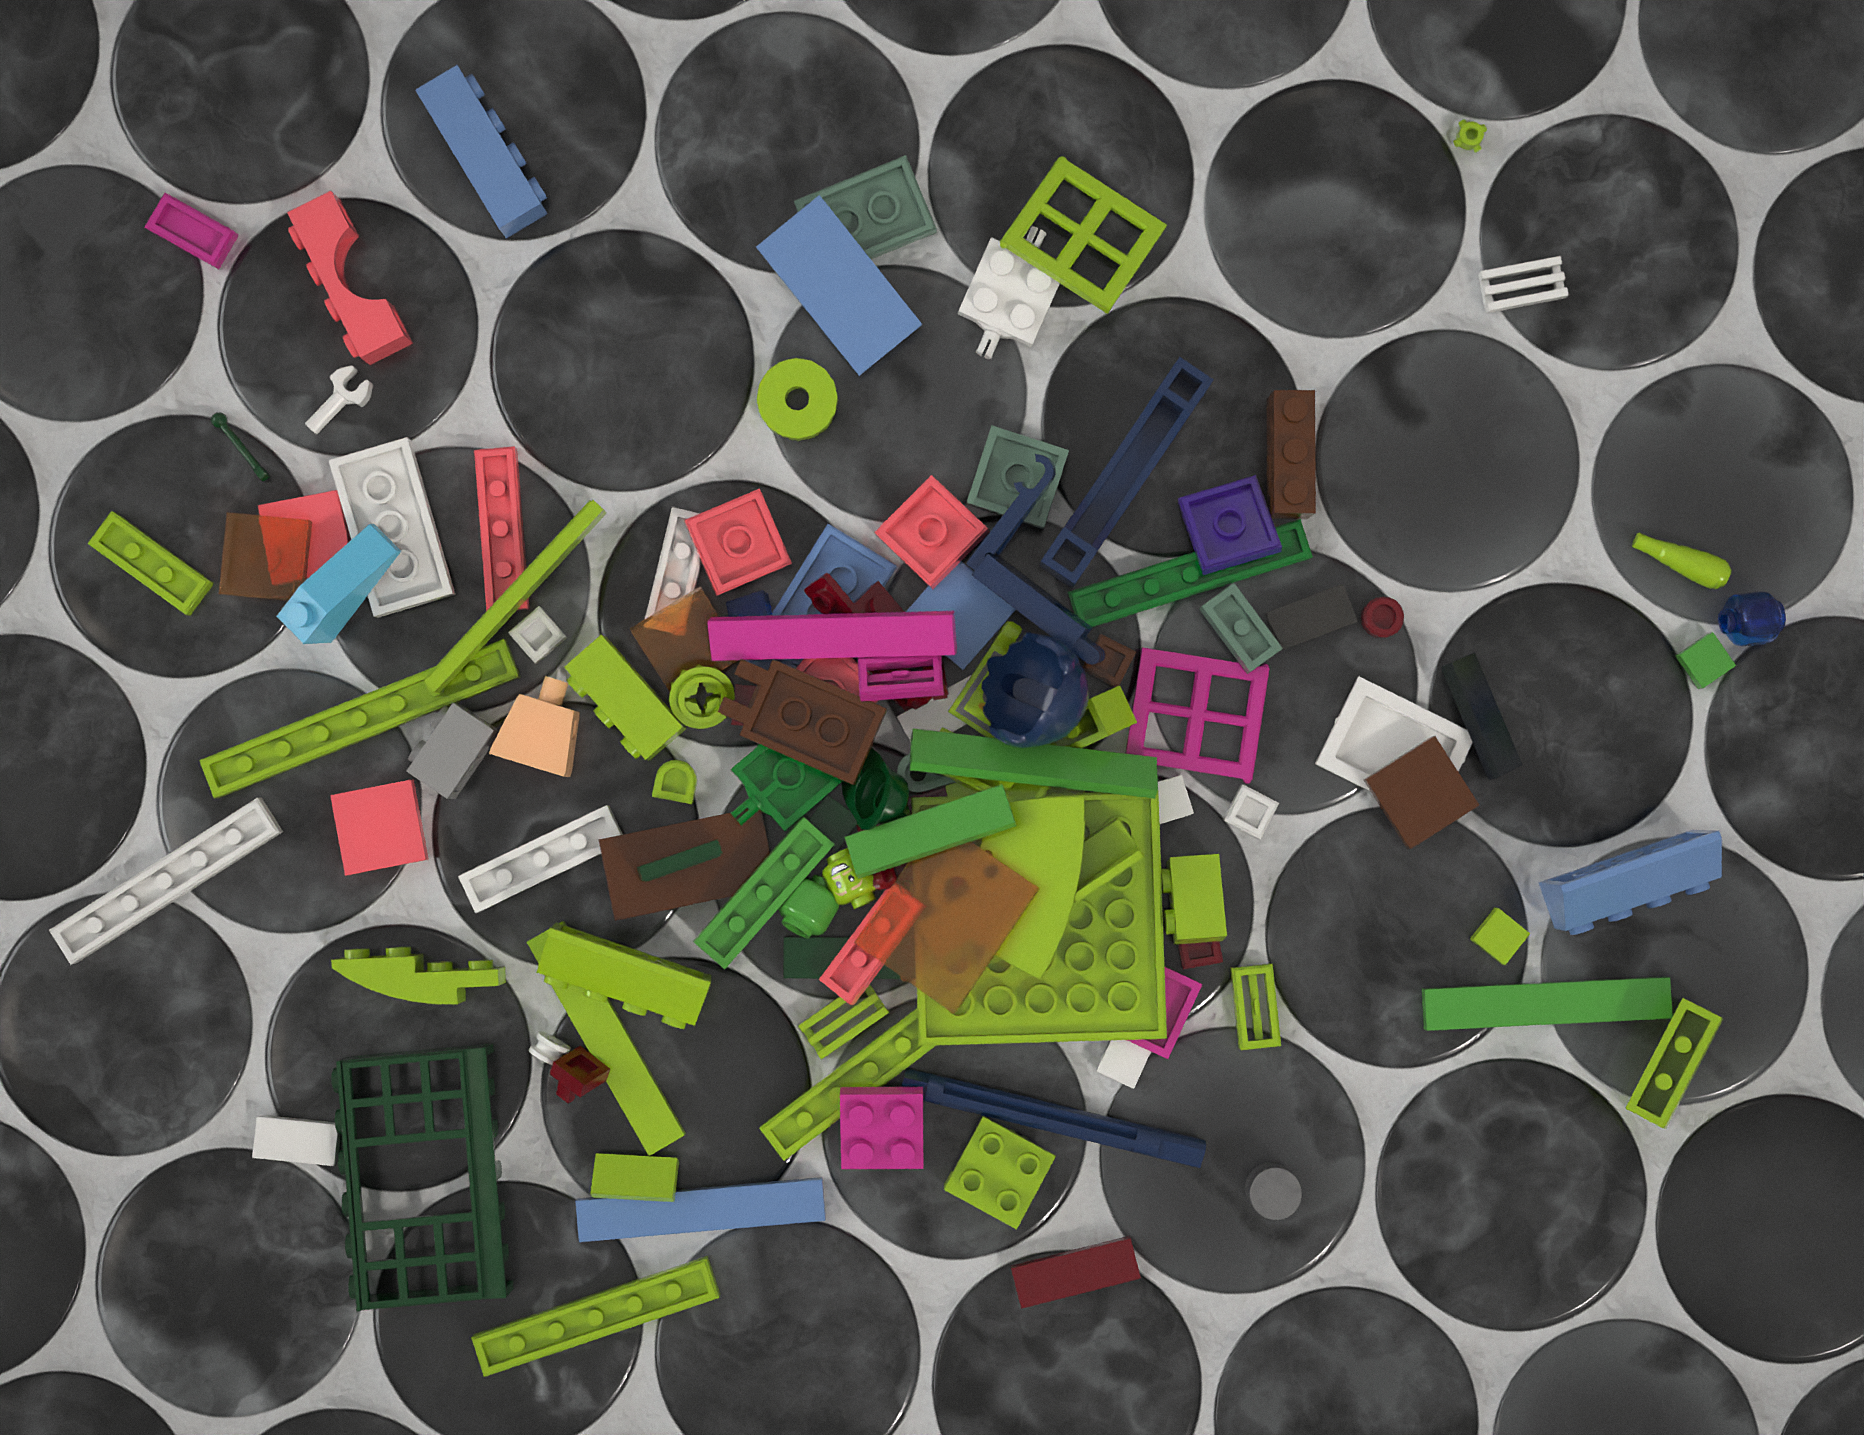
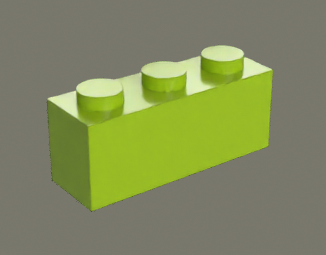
M601 634L564 666L571 675L566 679L568 684L580 697L583 698L588 694L598 705L593 712L609 729L615 725L625 737L620 742L635 759L642 755L645 760H652L687 729L604 635Z
M1682 998L1625 1109L1666 1129L1723 1018Z

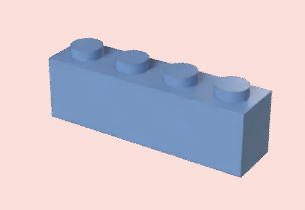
M458 65L415 90L505 238L510 237L548 214L541 204L543 200L547 199V196L535 177L529 180L526 179L520 167L527 163L514 142L506 146L499 134L506 130L493 108L485 111L479 99L485 96L473 74L465 77Z

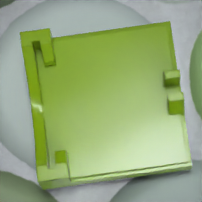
M982 1116L957 1165L950 1172L944 1184V1190L1017 1230L1056 1155L1031 1142L1026 1136L1015 1133V1130L1007 1129L993 1120Z

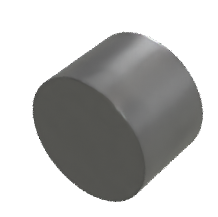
M1274 1162L1262 1163L1256 1166L1246 1179L1245 1193L1247 1199L1263 1217L1271 1220H1281L1292 1215L1299 1207L1302 1198L1300 1183L1285 1166Z

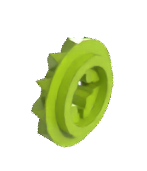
M698 664L695 668L682 670L675 682H671L668 700L674 716L681 723L691 728L705 729L721 723L726 718V716L718 712L724 697L734 701L735 694L728 676L715 666L705 667ZM701 682L707 693H713L712 696L705 698L704 710L702 711L696 699L689 698L690 695L697 694V687H699Z

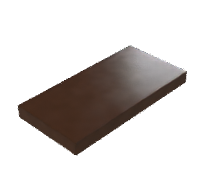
M748 809L736 819L730 813L599 839L614 921L733 896L770 854L762 812L759 810L743 826L737 822V819L746 813ZM718 839L722 850L720 857L648 882L641 881L636 867Z

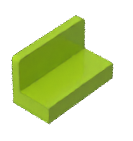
M1118 817L1084 840L1080 871L1082 874L1079 877L1074 903L1080 901L1144 857Z

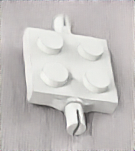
M1030 227L1026 238L1028 242L1032 243L1038 230L1037 227ZM1040 230L1035 243L1032 244L1040 249L1046 232ZM992 237L958 311V315L976 322L985 331L975 352L982 356L987 343L990 342L984 356L987 359H992L1000 338L1014 339L1032 347L1060 284L1008 249L1001 248L1000 241Z

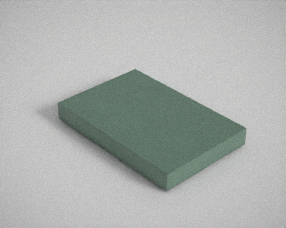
M906 155L794 201L797 212H799L820 195L870 259L937 233V228Z

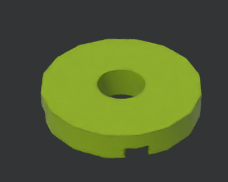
M799 358L780 361L769 369L759 383L756 399L760 416L768 428L777 435L796 441L814 438L826 430L833 420L838 404L835 383L828 372L811 360ZM801 389L809 395V402L805 408L793 410L788 407L786 397L792 390Z

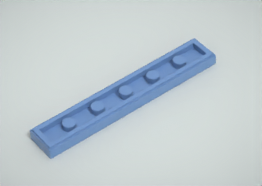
M822 1177L676 1190L674 1202L593 1197L578 1198L576 1200L579 1242L826 1220Z

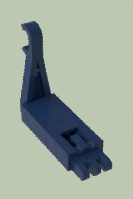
M1035 454L1036 462L1044 465L1045 474L1032 489L1027 488L1024 482L1014 483L1016 490L1020 494L966 564L975 570L972 574L974 578L1051 637L1060 639L1074 654L1090 665L1097 664L1105 659L1106 653L1103 648L1087 637L1093 627L999 556L1055 478L1056 468L1053 461L1044 455Z

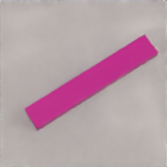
M954 611L711 617L707 621L712 661L955 655L957 652Z

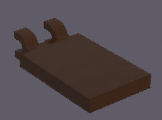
M741 659L735 675L757 685L748 707L724 697L718 712L744 724L740 736L855 786L888 709L871 701L861 702L860 697L774 659L768 670Z

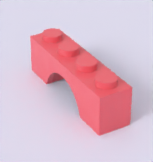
M329 191L287 212L293 223V226L289 227L288 231L298 249H306L311 259V262L306 264L307 269L317 286L324 285L329 295V298L325 299L324 302L336 322L342 321L348 333L342 337L351 355L354 358L360 356L361 359L371 365L413 344L396 308L386 299L371 300L361 298L353 294L347 285L344 274L345 259L350 247L358 239L359 235L342 201L332 191Z

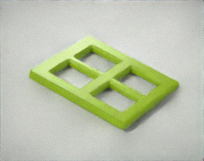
M1062 156L1054 163L1000 241V246L1016 254L1108 314L1167 225ZM1063 180H1066L1096 200L1080 225L1047 204ZM1110 210L1143 230L1128 255L1094 234ZM1039 214H1042L1073 234L1056 259L1023 238ZM1087 244L1120 265L1104 290L1070 269Z

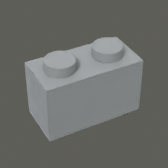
M452 703L450 708L444 706L435 716L431 724L435 730L426 742L421 740L414 747L408 758L412 763L406 771L446 799L457 798L491 748L500 731L463 705Z

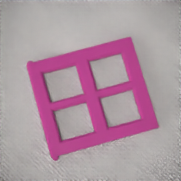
M1142 647L1132 712L1137 723L1129 726L1125 754L1157 757V766L1243 779L1244 783L1249 784L1253 780L1270 669L1268 664L1263 663L1247 674L1237 662ZM1156 666L1195 672L1190 707L1151 701ZM1212 675L1251 681L1245 716L1207 710ZM1149 712L1188 718L1183 753L1144 747ZM1205 721L1243 727L1238 762L1199 756Z

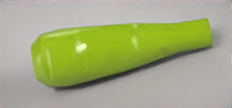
M1638 533L1632 543L1633 548L1649 554L1664 565L1669 566L1670 569L1709 589L1724 587L1731 575L1732 570L1725 559L1701 550L1657 540L1642 533Z

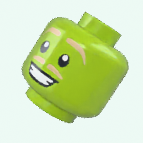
M848 848L826 859L828 865L823 869L822 877L838 905L851 903L855 910L876 900L873 892L877 889L873 886V874L858 879Z

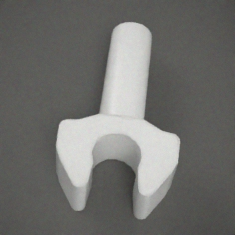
M354 366L337 369L330 376L334 385L333 394L305 422L315 434H318L345 405L357 404L363 407L370 400L373 384L368 380L362 382L355 391L351 392L347 389L348 382L358 372Z

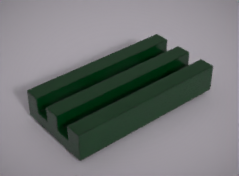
M717 839L636 868L641 881L648 882L720 857L722 850Z

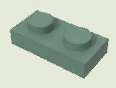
M1235 583L1199 608L1247 674L1283 649Z

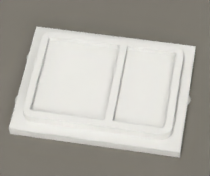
M1359 676L1339 716L1335 719V724L1315 765L1370 791L1364 782L1365 778L1431 736H1436L1457 771H1459L1462 763L1465 762V757L1473 742L1466 729Z

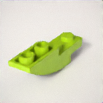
M411 947L385 948L386 955L370 956L369 948L344 950V957L331 960L332 969L349 980L381 994L412 1002L460 1004L466 1001L465 987L499 986L506 983L505 966L494 967L493 960L468 961V968L457 969L452 968V961L427 963V970H424L423 954H411Z

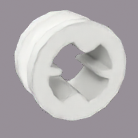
M539 1031L536 1035L538 1039L537 1045H531L528 1051L538 1059L552 1065L563 1054L569 1053L571 1047L558 1038Z

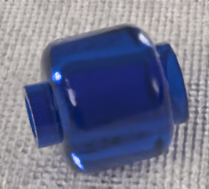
M1763 591L1732 595L1727 599L1723 610L1720 611L1718 616L1721 632L1726 634L1728 639L1737 646L1771 643L1777 638L1786 623V614L1782 603L1776 600L1769 592Z

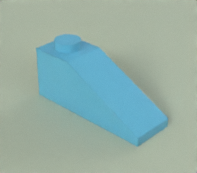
M369 524L298 587L277 617L303 644L332 643L400 554L401 550L375 524Z

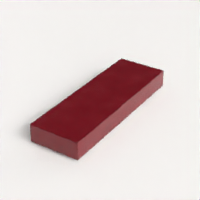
M1130 1236L1011 1265L1021 1309L1141 1279Z

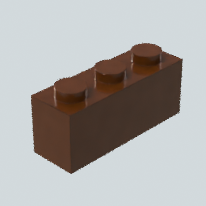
M1274 390L1267 398V507L1272 519H1309L1316 513L1315 390Z

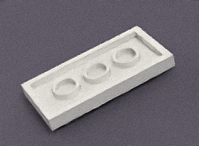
M406 437L329 460L351 540L369 524H375L401 550L400 554L368 594L373 616L379 618L456 595L411 440Z

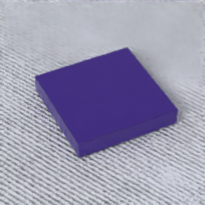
M1256 475L1178 498V506L1203 575L1282 551L1280 539Z

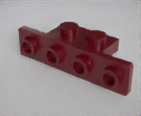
M825 573L804 589L806 595L811 599L813 606L823 614L904 612L879 581L869 586L854 602L829 573ZM909 668L873 670L869 672L871 674H885L901 670H908V672H910L911 670ZM932 696L893 700L906 712L911 708L916 710L924 706L932 699Z

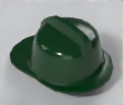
M871 747L855 786L845 781L842 782V795L845 803L862 830H870L876 825L879 826L911 815L907 805L909 797L907 781L890 769L880 753Z

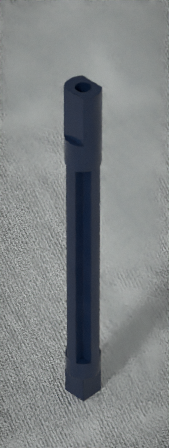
M906 1068L902 1087H923L924 1102L1196 1168L1201 1167L1206 1151V1140L932 1073L929 1074Z

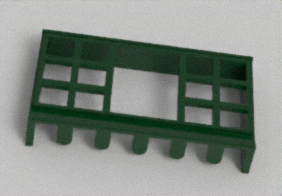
M493 1043L350 1056L336 1061L337 1068H333L331 1080L333 1091L339 1093L340 1109H337L335 1112V1127L337 1133L342 1134L343 1150L339 1152L338 1166L340 1174L346 1177L347 1192L342 1194V1212L344 1217H349L350 1233L346 1234L345 1251L347 1258H352L353 1274L349 1277L348 1290L350 1299L356 1300V1312L404 1306L506 1298L512 1292L513 1281H505L504 1263L509 1258V1248L507 1243H502L501 1221L505 1218L504 1202H499L497 1180L502 1175V1165L500 1160L495 1161L494 1138L498 1136L497 1119H492L490 1097L495 1093V1083L493 1078H488L487 1055L494 1052ZM459 1058L461 1089L432 1092L429 1061ZM420 1062L422 1093L392 1095L390 1065ZM380 1066L383 1096L354 1099L351 1068ZM462 1098L465 1128L435 1131L433 1101ZM423 1102L425 1132L396 1135L393 1104ZM384 1105L386 1136L357 1138L355 1108ZM466 1137L472 1212L364 1221L358 1147ZM473 1221L475 1251L445 1254L443 1224ZM433 1225L436 1255L406 1258L403 1227ZM394 1228L396 1259L367 1261L365 1231ZM476 1261L478 1284L448 1287L446 1263ZM436 1264L438 1288L409 1291L407 1267ZM397 1268L399 1292L370 1294L369 1270Z

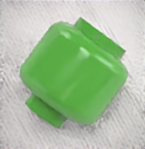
M813 875L811 880L805 878L779 907L780 915L783 917L781 923L794 934L810 939L811 935L818 936L826 932L840 905L836 903L824 879L818 875Z

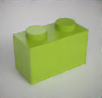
M1219 854L1170 857L1166 863V869H1161L1162 894L1169 893L1170 909L1164 910L1166 935L1173 934V944L1223 941L1227 937Z

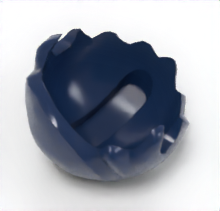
M1027 632L1022 640L1009 645L1007 654L990 657L987 660L989 674L982 681V690L986 696L983 714L991 723L989 731L995 738L1013 747H1038L1061 740L1078 725L1088 705L1089 688L1085 670L1079 664L1077 655L1060 639Z

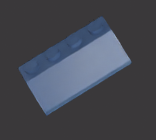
M1690 830L1538 882L1554 929L1569 930L1570 935L1580 934L1593 929V921L1605 917L1608 918L1609 922L1621 920L1633 915L1631 908L1646 904L1647 908H1655L1671 902L1670 895L1684 890L1686 895H1692L1709 889V881L1722 877V837L1719 831Z

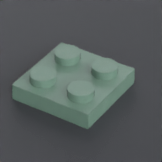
M991 425L966 505L1003 516L1020 494L1014 486L1015 482H1024L1027 488L1032 489L1043 477L1045 467L1042 463L1036 462L1035 454L1044 455L1053 461L1056 475L1023 521L1025 524L1044 529L1069 450Z

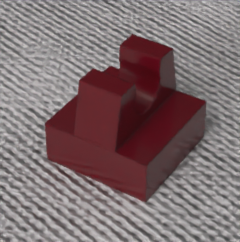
M579 1046L555 1060L549 1074L558 1080L556 1095L569 1104L574 1101L575 1095L582 1097L606 1082L610 1068Z

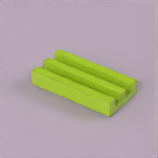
M1273 964L1230 967L1239 1049L1248 1050L1281 1046ZM1256 974H1264L1270 1038L1263 1039ZM1247 975L1254 1040H1248L1241 979V976Z
M871 984L865 990L868 995L866 999L818 1032L814 1033L811 1026L846 1003L840 996L798 1025L808 1038L807 1040L811 1046L817 1051L821 1060L889 1013ZM874 1004L877 1008L875 1012L826 1046H823L820 1040Z

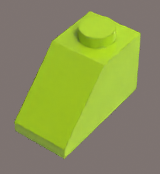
M1121 686L1088 699L1086 711L1078 725L1061 740L1049 743V745L1083 748L1137 723Z

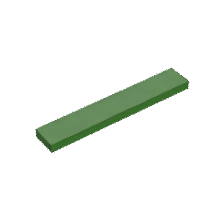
M913 729L911 735L910 770L1154 799L1158 792L1157 757L1049 744L1038 747L1019 748L1010 746L997 738Z
M1667 976L1422 988L1424 1030L1427 1031L1672 1019L1671 981L1670 977Z

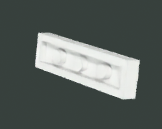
M606 805L458 877L475 913H479L600 855L599 839L623 834L610 806Z

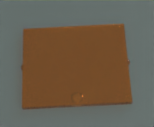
M968 842L908 862L854 943L899 974L902 981L910 982L950 1012L956 1014L1040 888L994 858L990 850L984 851L973 842Z

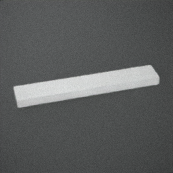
M258 797L49 931L70 965L76 964L283 831L264 800Z

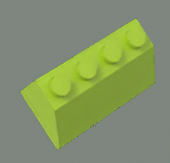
M557 922L549 929L536 972L545 975L543 982L549 985L567 989L568 985L572 984L584 988L583 995L585 997L604 1003L607 1002L608 997L624 1002L622 1006L624 1010L646 1016L647 1010L663 1015L661 1022L680 1029H685L686 1023L695 1026L712 977L710 974Z

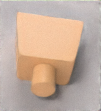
M545 676L538 699L519 694L494 740L489 754L563 777H570L574 761L579 712L562 707L568 683Z

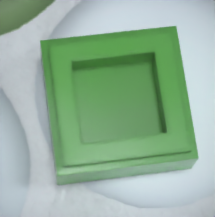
M1713 632L1707 633L1675 655L1698 689H1703L1736 666Z

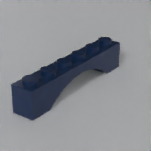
M1178 358L1115 454L1040 561V568L1071 589L1074 587L1214 379L1183 358Z

